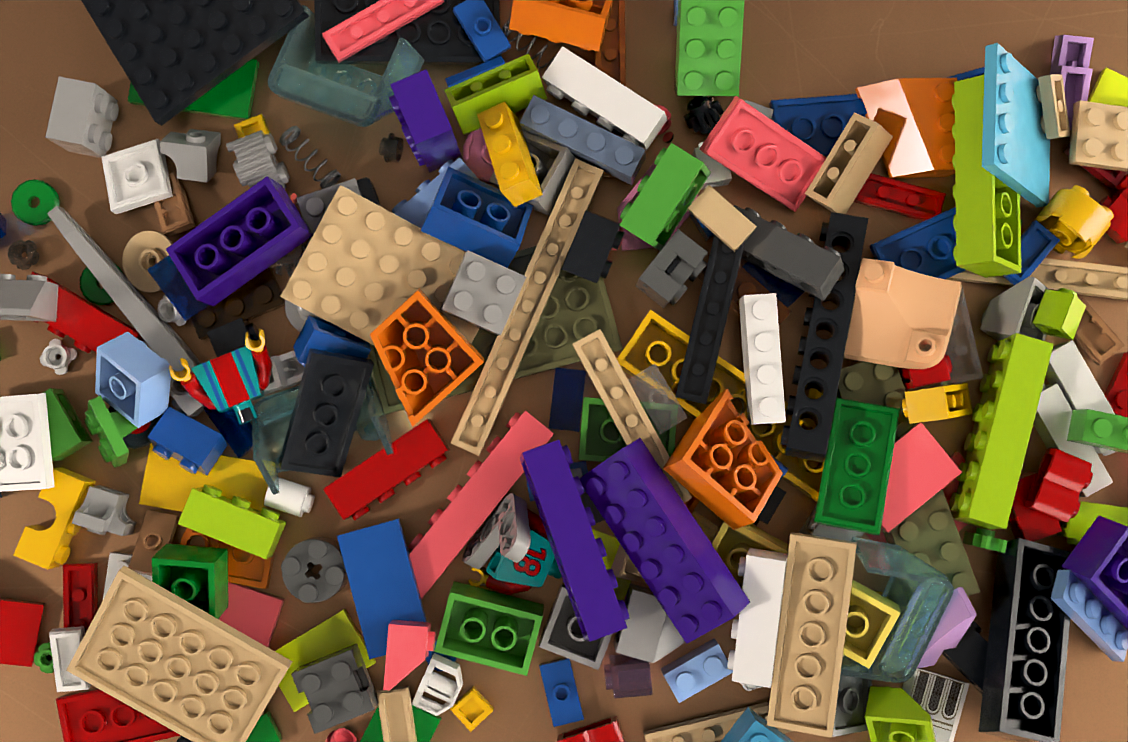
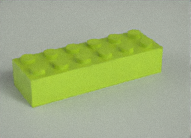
M984 75L954 82L955 93L952 95V106L955 110V123L952 126L955 154L952 157V163L955 169L956 183L953 186V197L956 201V214L953 217L956 245L953 249L956 266L985 278L1021 273L1020 195L982 167Z
M1015 333L991 346L987 361L990 362L988 374H984L980 383V391L983 392L981 401L976 404L972 414V421H975L973 431L967 435L964 444V450L967 451L966 461L959 465L962 473L956 479L960 482L957 492L952 494L949 501V508L954 520L983 529L1007 528L1053 343Z

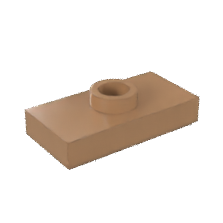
M177 171L169 173L173 197L154 202L162 233L168 238L196 227L182 180L177 179Z
M1082 298L1080 300L1086 305L1074 339L1098 366L1125 345L1089 303Z
M147 510L128 567L129 569L139 574L152 576V557L166 544H172L179 521L177 515Z

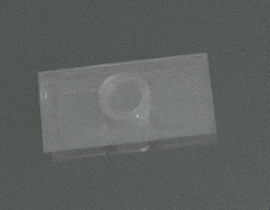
M655 363L628 379L659 434L664 433L688 418Z

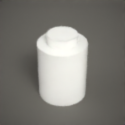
M274 476L267 489L264 505L302 517L304 512H310L315 495L311 494V487Z

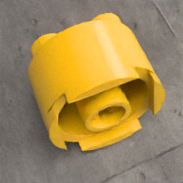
M1074 185L1071 189L1058 190L1034 221L1037 220L1060 240L1053 250L1060 254H1064L1067 250L1075 253L1071 258L1081 259L1089 254L1109 229L1110 221L1114 214L1109 208L1100 205L1092 199L1085 188Z

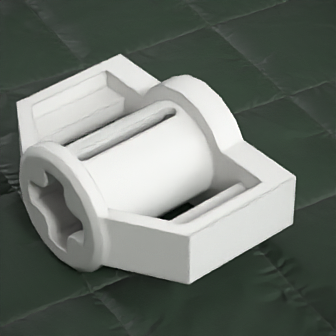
M434 653L412 705L435 716L453 707L463 685L460 664ZM436 667L454 675L456 681L434 672V668ZM426 692L446 701V703L442 705L422 695Z

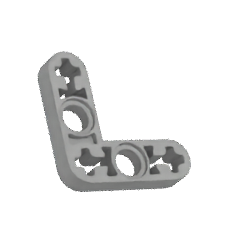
M513 493L507 495L469 542L464 551L462 561L473 568L480 569L500 545L502 556L516 563L520 562L526 555L531 543L526 501Z

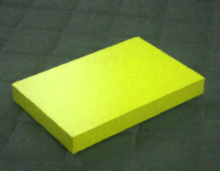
M343 609L275 650V652L293 661L279 687L294 712L309 704L305 692L298 693L291 675L298 667L356 643L366 668L376 663L374 658L369 659L365 642L346 609Z

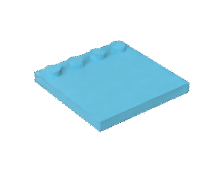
M994 43L985 46L982 167L1035 207H1044L1049 203L1050 139L1047 140L1046 134L1043 133L1041 128L1043 109L1036 93L1039 80L1020 64L1011 53H1008L1000 44Z

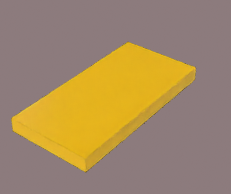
M152 443L150 444L139 504L183 512L192 488H203L206 484L222 490L221 496L231 500L233 496H237L250 501V507L258 511L266 508L264 500L271 482L274 464L221 455L208 475L199 471L196 474H192L179 465L180 461L170 457L169 460H166L153 452L154 446Z

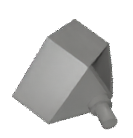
M630 583L624 602L630 619L625 620L628 628L616 632L613 642L615 652L654 663L681 646L685 641L651 589Z

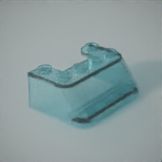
M302 5L309 17L288 32L268 77L270 90L280 98L359 127H367L394 113L388 98L394 95L390 84L420 72L424 63L422 56L406 39L400 38L383 76L349 64H316L315 14L307 6Z

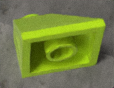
M870 686L865 719L871 742H936L931 715L902 688Z

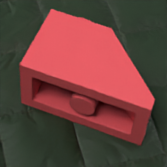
M392 620L389 623L383 690L390 691L425 661L429 651H434L436 632L430 631V622Z

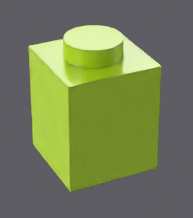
M1059 288L1058 291L1045 289L1032 323L1045 335L1073 340L1086 305L1077 297V293L1066 288Z

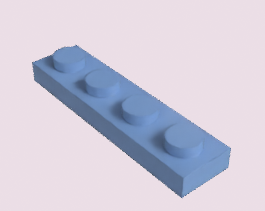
M1058 570L1051 599L1112 661L1124 662L1128 650V631L1071 570Z

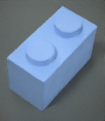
M714 638L661 668L663 676L679 703L733 673V670L727 669L728 660Z

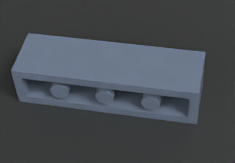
M533 95L520 121L523 131L567 147L575 158L602 169L604 172L630 185L633 184L646 159V150L535 95Z

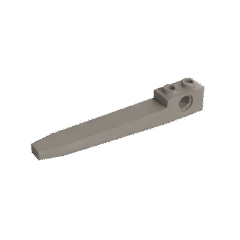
M56 206L47 214L63 237L152 351L161 358L166 359L175 371H182L185 368L181 364L180 358L186 359L190 372L193 373L192 367L202 363L167 322L159 317L154 307L128 281L127 277L64 208ZM171 377L169 393L174 398L172 404L177 411L184 415L186 414L188 417H196L207 409V407L192 398L187 391L181 389L180 381H176Z

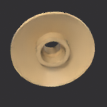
M143 231L134 235L126 244L122 257L123 270L128 281L135 288L144 292H158L168 287L174 280L178 269L166 251V248L173 244L167 236L157 231ZM155 258H157V266L154 263Z

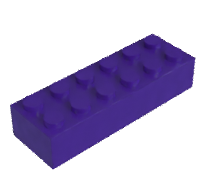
M641 438L625 446L579 478L584 490L686 644L733 619L750 603Z
M556 440L522 452L520 462L584 640L591 642L628 628L625 620L630 619L627 607L623 600H617L614 589L618 587L616 577L612 569H606L602 557L607 556L604 544L600 537L595 539L591 528L596 525L592 511L589 506L584 508L580 498L584 494L582 483L578 476H572L569 468L570 464H573V459L568 446H562L560 440Z

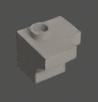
M190 129L186 134L170 132L160 141V152L169 156L174 161L177 179L208 182L217 172L216 161L217 152L221 144V133Z
M101 485L89 486L82 506L75 511L72 524L85 527L88 531L101 535H106V532L120 536L133 534L137 522L130 519L126 511L130 494Z

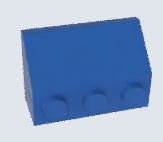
M448 166L421 231L459 249L469 250L508 268L521 245L533 205L525 202L514 207L499 189Z

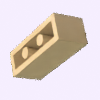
M854 112L805 194L819 205L834 213L846 214L893 136L879 123Z

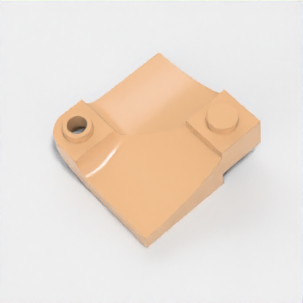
M863 258L855 285L856 293L845 346V358L907 369H927L937 365L943 359L947 349L962 288L961 282L913 272L896 266L894 262ZM927 344L932 346L928 351H921Z

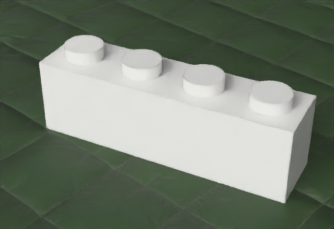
M563 46L542 76V79L548 86L546 91L559 100L563 97L573 102L571 107L583 116H587L590 113L598 119L596 123L609 132H612L613 129L623 135V139L641 146L645 150L649 148L668 120L665 111Z
M776 293L744 295L739 299L747 418L750 422L748 425L786 422Z
M749 548L746 557L741 556L738 576L744 577L743 588L741 589L750 603L740 612L739 620L733 619L731 638L736 639V648L729 652L727 669L733 670L732 681L771 688L788 553Z

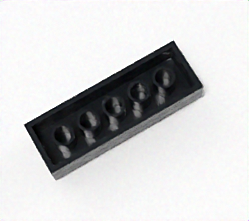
M1016 538L1007 542L1005 553H997L979 732L1018 742H1060L1070 618L1051 599L1057 572L1058 570H1065L1062 565L1071 552Z

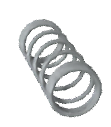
M510 18L501 28L506 38L513 31L508 27L510 25ZM519 33L515 38L508 40L509 42H512L518 38L516 43V50L521 51L529 46L527 50V54H529L531 46L537 39V36H535L529 44H527L525 47L521 49H518V43L523 34ZM546 45L535 56L531 57V59H534L538 55H540L537 61V68L539 69L544 68L547 65L549 67L554 58L556 57L555 55L548 63L541 67L539 66V61L548 45Z
M297 126L287 129L281 135L279 142L282 145H286L287 151L297 150L295 160H306L304 170H315L313 180L321 181L320 187L322 189L335 185L341 177L337 169H334L322 179L317 180L315 178L319 168L328 159H325L319 166L313 169H306L308 160L318 152V149H315L304 159H297L298 151L308 143L309 139L303 141L297 148H287V145L296 140L301 133ZM291 132H293V133L290 135V137L285 140V138H286Z

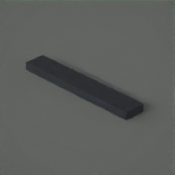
M714 234L675 398L704 405L707 404L745 241L734 252Z

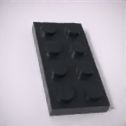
M310 348L278 463L280 469L333 477L342 476L374 366L371 359Z

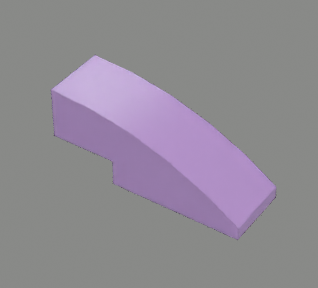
M1058 35L1055 36L1050 75L1062 74L1069 128L1071 130L1073 103L1080 100L1087 101L1093 71V69L1089 68L1094 38Z
M963 587L954 589L931 606L912 624L899 641L912 670L934 666L944 650L956 648L977 614Z

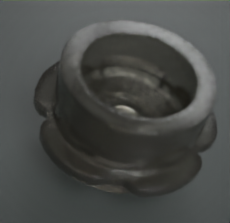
M390 133L388 138H382L379 153L381 156H384L385 162L400 161L404 147L403 138L395 137L394 133Z
M23 240L16 241L8 249L10 262L17 265V268L21 270H27L31 265L37 264L40 255L37 252V245L30 240L26 242ZM26 252L27 256L23 258L22 253Z

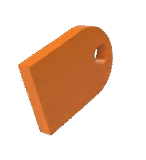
M189 528L183 533L180 545H190L191 539L197 535L203 538L205 547L228 549L229 583L262 589L269 588L275 552L273 557L264 559Z

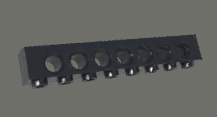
M831 212L829 223H822L819 240L825 241V246L831 248L841 245L847 249L846 252H838L841 255L844 272L841 275L842 280L836 282L824 301L809 293V297L814 298L813 308L806 307L803 323L804 326H809L807 337L801 336L798 355H803L802 366L795 365L792 384L798 385L796 396H789L786 414L792 415L790 426L784 425L780 443L787 445L785 452L787 456L824 462L856 291L855 285L859 274L869 218ZM830 301L835 303L837 308L828 310L822 306V303ZM826 330L831 333L832 337L821 339L817 336L816 332ZM814 359H821L826 363L827 367L817 369L810 362ZM814 388L822 396L818 399H811L806 396L805 391ZM803 418L812 419L816 427L806 430L800 426L799 421Z

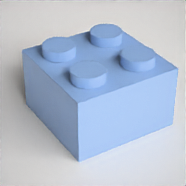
M126 332L97 347L95 393L98 396L101 395L104 401L139 428L164 414L168 408L171 381L170 364L166 359L161 358L148 348L143 341Z

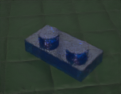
M555 368L549 429L579 432L586 371Z

